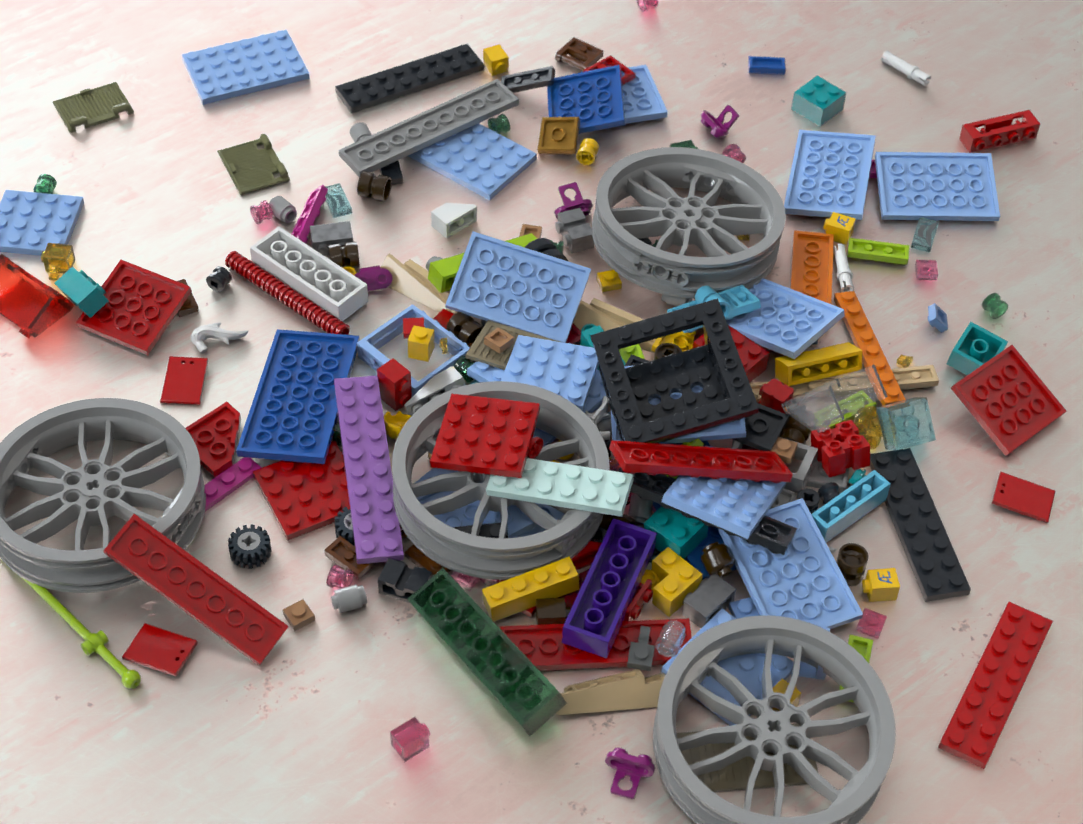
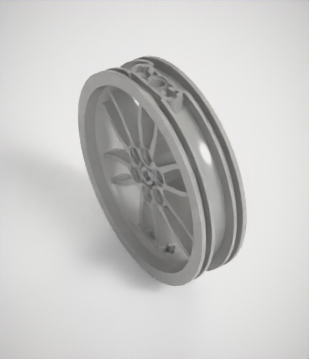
M682 147L656 148L629 155L613 164L604 173L599 181L596 192L592 238L597 251L604 261L627 280L657 293L695 299L696 291L702 286H710L718 293L739 285L750 289L753 285L760 283L761 279L771 272L776 263L786 214L783 201L776 189L766 178L749 166L730 157L706 150ZM670 187L690 189L688 197H679ZM696 190L708 193L703 198L694 196ZM630 195L643 206L613 209L618 202ZM718 197L734 203L714 206ZM763 233L765 237L754 246L747 248L734 235ZM662 236L656 247L637 239ZM673 244L682 247L679 254L670 253L666 250ZM688 245H697L707 257L686 256Z
M505 381L481 382L447 391L424 404L410 417L399 433L393 451L394 508L398 521L407 537L422 553L448 569L473 577L500 580L510 579L569 556L572 559L587 546L596 534L604 514L549 505L564 513L561 520H556L536 503L487 495L486 488L491 477L490 474L460 471L438 475L418 483L411 482L415 462L426 452L433 453L451 393L540 403V412L535 428L553 435L562 442L544 446L539 455L534 459L552 461L576 453L580 459L564 462L563 464L609 470V455L601 433L593 421L567 399L546 389L523 383ZM443 491H456L450 495L444 496L442 498L424 504H421L416 498ZM477 500L481 501L475 513L471 534L452 528L434 517V515L454 511ZM511 505L517 506L534 523L546 530L529 536L506 538L507 507ZM490 510L500 512L501 528L499 538L478 536L480 527Z
M94 398L74 401L48 409L25 421L0 442V558L12 571L25 580L41 587L63 592H100L117 589L140 581L138 577L103 553L104 549L112 541L107 519L111 516H117L128 521L133 514H136L184 550L187 548L200 528L206 507L205 485L201 472L199 453L190 433L168 413L142 402L120 398ZM113 439L146 444V446L133 451L111 466ZM105 440L99 459L88 460L87 442ZM78 444L82 466L78 469H72L48 456ZM163 453L170 456L152 465L140 468ZM36 468L56 478L37 477L29 475L28 472L30 469ZM178 468L182 469L184 487L175 499L153 491L139 489L158 481ZM16 486L37 494L49 496L30 504L10 517H5L7 499ZM134 507L153 508L164 512L162 517L156 518ZM47 518L21 535L14 532L37 520ZM78 519L75 530V550L53 549L36 544L55 535ZM101 525L103 529V548L84 550V543L90 526Z
M750 616L730 620L710 628L693 639L677 655L669 667L661 686L653 727V749L658 771L669 794L681 810L696 824H858L874 803L890 767L895 747V719L889 696L880 678L863 656L847 642L833 633L805 621L781 616ZM765 653L762 673L763 699H756L736 677L721 668L717 663L738 655ZM772 654L794 658L791 680L785 694L773 692L770 671ZM800 661L815 668H818V666L822 667L826 675L844 688L843 690L824 694L800 707H795L790 703L799 676ZM706 676H712L732 694L741 707L716 696L700 685V683ZM691 693L711 711L736 725L710 728L677 739V708L680 702ZM849 700H853L860 711L859 714L839 719L810 720V717L823 709ZM771 708H778L780 711H774ZM753 714L757 716V718H751L748 715ZM791 723H797L800 725V727H796ZM861 725H866L869 734L868 761L858 772L835 752L810 738L835 735ZM745 737H752L754 741L747 740ZM735 743V746L722 754L692 765L687 764L681 753L682 750L707 744ZM788 745H794L798 749H792ZM765 752H771L775 756H768ZM746 756H750L755 760L747 784L743 808L718 796L697 777L701 774L720 770ZM805 757L829 767L849 782L843 790H837L818 774ZM783 764H789L811 788L830 800L832 804L829 808L804 816L781 817L784 794ZM761 769L772 771L775 789L773 816L750 811L754 784Z

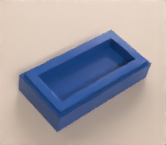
M749 56V73L785 74V58Z

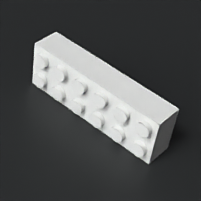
M277 227L250 247L251 261L284 282V284L292 287L298 293H301L307 299H310L316 305H319L331 315L340 319V321L347 319L368 302L366 283L281 227Z

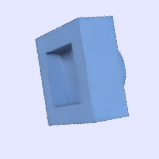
M935 303L928 306V322L930 325L936 327L941 333L947 330V314Z
M751 597L729 603L728 609L736 619L760 616Z

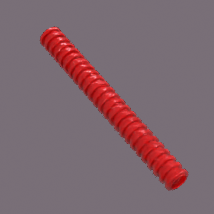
M232 251L227 255L225 265L291 310H294V312L303 316V318L312 322L324 332L349 334L350 326L340 321V319L331 315L292 287L284 284V282L275 278L242 254Z

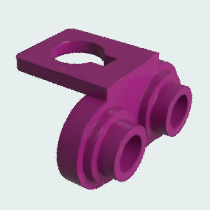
M727 105L717 119L708 111L703 110L700 122L707 128L711 126L712 130L710 133L719 139L720 137L727 136L728 130L738 119L739 114L730 105ZM731 112V120L723 124L725 115Z
M576 182L558 187L564 205L554 211L557 219L558 213L581 208L584 216L591 213L593 204L590 199L583 200ZM567 189H573L576 192L575 200L571 201L570 198L565 196Z
M380 265L360 268L359 272L354 275L367 284L368 291L384 289L392 283L391 272L385 268H380Z
M614 748L613 751L608 752L606 755V764L616 770L610 792L634 799L640 778L651 777L654 774L655 765L652 763V758L644 754H640L638 757L629 755L623 748ZM625 775L630 776V781L633 785L629 790H622L618 786V782L624 779Z

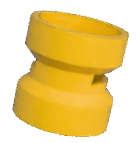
M590 138L582 140L576 154L577 161L583 165L593 164L599 150V144Z

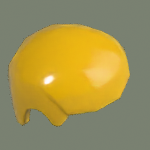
M389 411L386 412L384 415L386 434L391 439L397 440L399 433L411 415L402 414L401 411H398L396 415L392 416Z

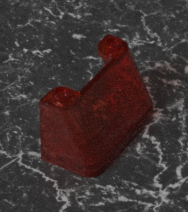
M3 254L0 255V314L19 326L21 329L18 332L27 338L31 336L36 338L73 309L75 304L57 290L46 285Z

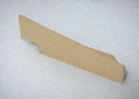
M389 253L380 268H385L392 274V283L389 288L437 312L444 308L454 314L457 313V311L445 308L450 291L440 293L428 280L429 271L411 259L402 264L392 254Z
M593 298L590 305L582 300L580 301L573 323L580 331L586 324L600 325L603 331H607L644 319ZM656 339L640 343V348L653 352L651 348Z
M636 669L568 685L564 688L563 693L552 695L555 712L557 715L658 707L659 694L665 674L660 673L644 678L642 672Z

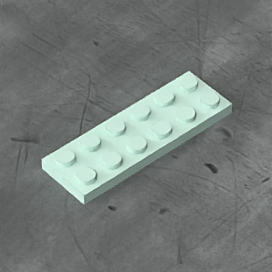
M527 458L522 478L491 475L486 493L489 496L622 517L632 487L633 474Z

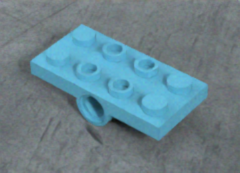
M743 285L718 293L710 286H702L696 291L694 301L667 309V313L718 298L725 319L730 320L740 314L751 313L755 309L761 308V303ZM703 325L688 330H684L683 332H695L697 329L702 328Z

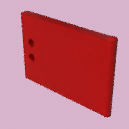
M169 356L160 403L200 405L208 358Z
M1000 471L992 504L1048 523L1056 491Z
M144 623L123 654L122 659L176 677L198 642L197 640Z

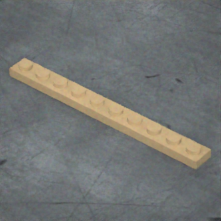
M934 365L891 369L901 390L938 386L939 383ZM867 371L846 373L790 386L794 389L792 401L853 395L861 390H864L866 393L876 392ZM769 381L750 383L752 390L758 393L757 403L761 399V395H759L760 388Z

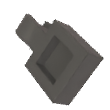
M641 626L638 643L631 642L627 662L628 668L651 671L655 648L654 645H648L651 627Z

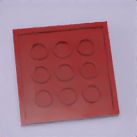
M120 259L101 286L106 291L104 296L109 301L91 318L83 312L76 321V324L79 328L149 355L192 290L188 285Z
M1010 345L951 387L953 392L1005 456L1067 412L1013 345Z
M451 393L430 459V466L432 468L522 478L540 412V403Z
M335 440L330 444L325 464L281 460L252 471L253 477L287 541L335 523V517H338L337 513L339 511L343 513V508L345 507L348 510L350 509L344 458Z

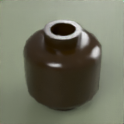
M714 542L702 550L701 562L709 575L716 574L723 578L732 572L731 568L735 564V558L726 544Z

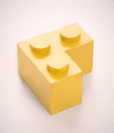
M669 547L652 560L651 570L659 578V583L653 588L652 604L670 617L684 605L683 600L690 592H695L702 581L703 574Z

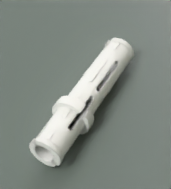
M889 51L884 52L882 55L884 56L881 57L882 62L904 73L908 79H914L923 86L929 84L930 81L927 79L931 80V76L919 70L918 66L910 65Z
M837 244L838 251L835 245L833 253L838 271L836 276L841 285V292H849V287L850 291H854L853 273L849 268L845 245Z

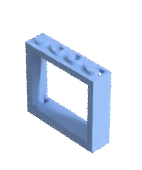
M413 304L357 342L358 358L377 372L379 367L390 360L378 349L403 332V318L424 317V328L434 329L435 342L452 354L453 357L420 381L411 377L412 397L434 375L451 366L460 371L471 363V359L465 358L466 353L470 349L467 343L459 340L451 331H447L438 321L430 318L424 311H421Z

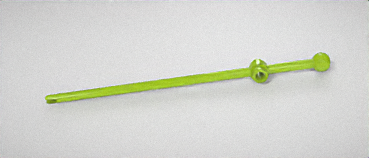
M22 578L85 640L80 646L87 656L98 653L122 677L124 687L134 689L140 684V674L135 670H128L104 646L109 642V639L103 631L100 630L96 634L91 633L45 587Z

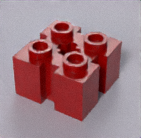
M852 420L835 424L834 429L823 427L811 431V447L818 448L817 461H822V468L829 478L846 473L847 468L852 467L853 470H858L870 466V444L863 435H859V429Z

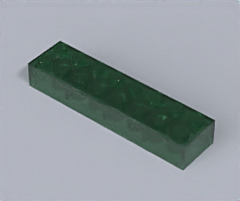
M444 568L438 571L407 599L418 614L529 736L535 733L567 704L560 692Z

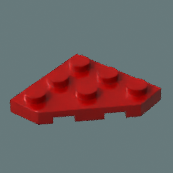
M225 402L186 427V430L190 433L196 444L200 464L214 477L233 466L241 415L228 402Z

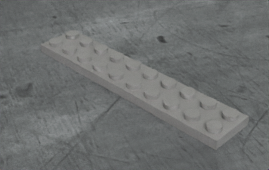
M496 79L339 150V156L360 177L363 171L371 173L519 105V98Z

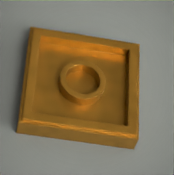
M542 117L538 153L576 154L580 118Z

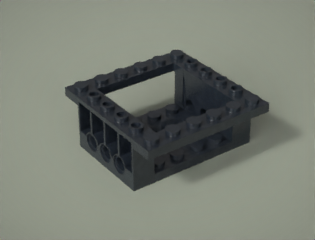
M718 298L590 335L598 360L601 381L621 441L661 443L759 413L758 404ZM703 325L704 346L632 367H624L619 349ZM694 386H701L703 388L699 393L691 391ZM674 392H679L682 394V396L679 399H673L670 397V395ZM653 398L661 400L658 405H651L649 403Z

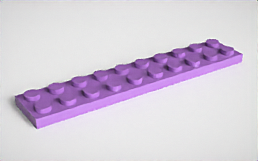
M363 376L334 379L357 564L387 562L388 558L396 561L404 560L400 525L393 501V477L378 377Z

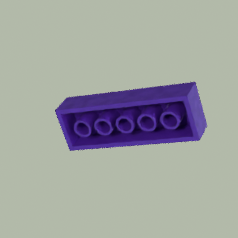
M613 518L564 623L562 643L604 658L608 657L624 621L626 609L635 596L655 550L656 532Z

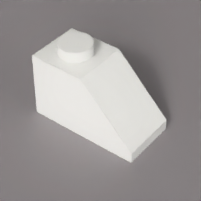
M445 203L431 211V226L446 239L477 221V206L475 204Z

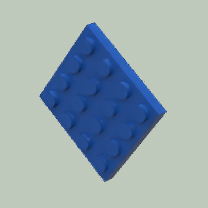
M619 65L556 77L554 85L547 86L549 117H579L580 126L578 134L625 125L622 78Z

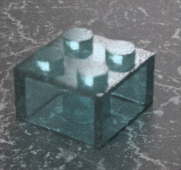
M914 397L876 407L885 450H900L936 440L927 397Z

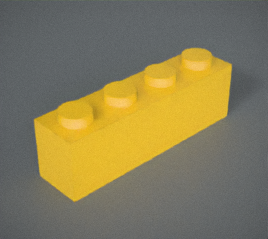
M850 342L805 351L795 359L787 356L775 358V378L788 386L862 370V350Z
M569 556L482 589L483 603L491 621L495 622L536 606V599L558 598L579 590V575Z

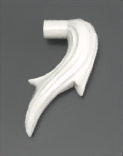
M221 322L194 329L191 334V341L202 354L208 350L203 342L206 339H220L229 344V340L243 338L249 331H228L219 328Z
M603 397L601 406L595 412L589 413L585 411V414L593 421L596 427L600 421L611 417L607 413V397ZM599 431L604 440H610L609 431Z

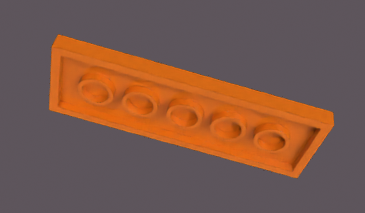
M794 230L790 289L826 303H832L834 234Z

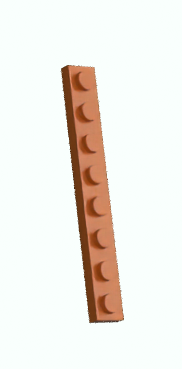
M855 292L834 293L836 306L844 309V317L842 319L854 345L862 350L863 365L883 408L905 407L906 399Z

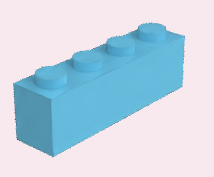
M873 470L813 512L811 515L825 542L827 543L886 501L891 483L877 471Z

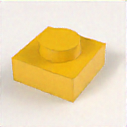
M608 270L596 273V279L602 293L622 289V282L616 271Z

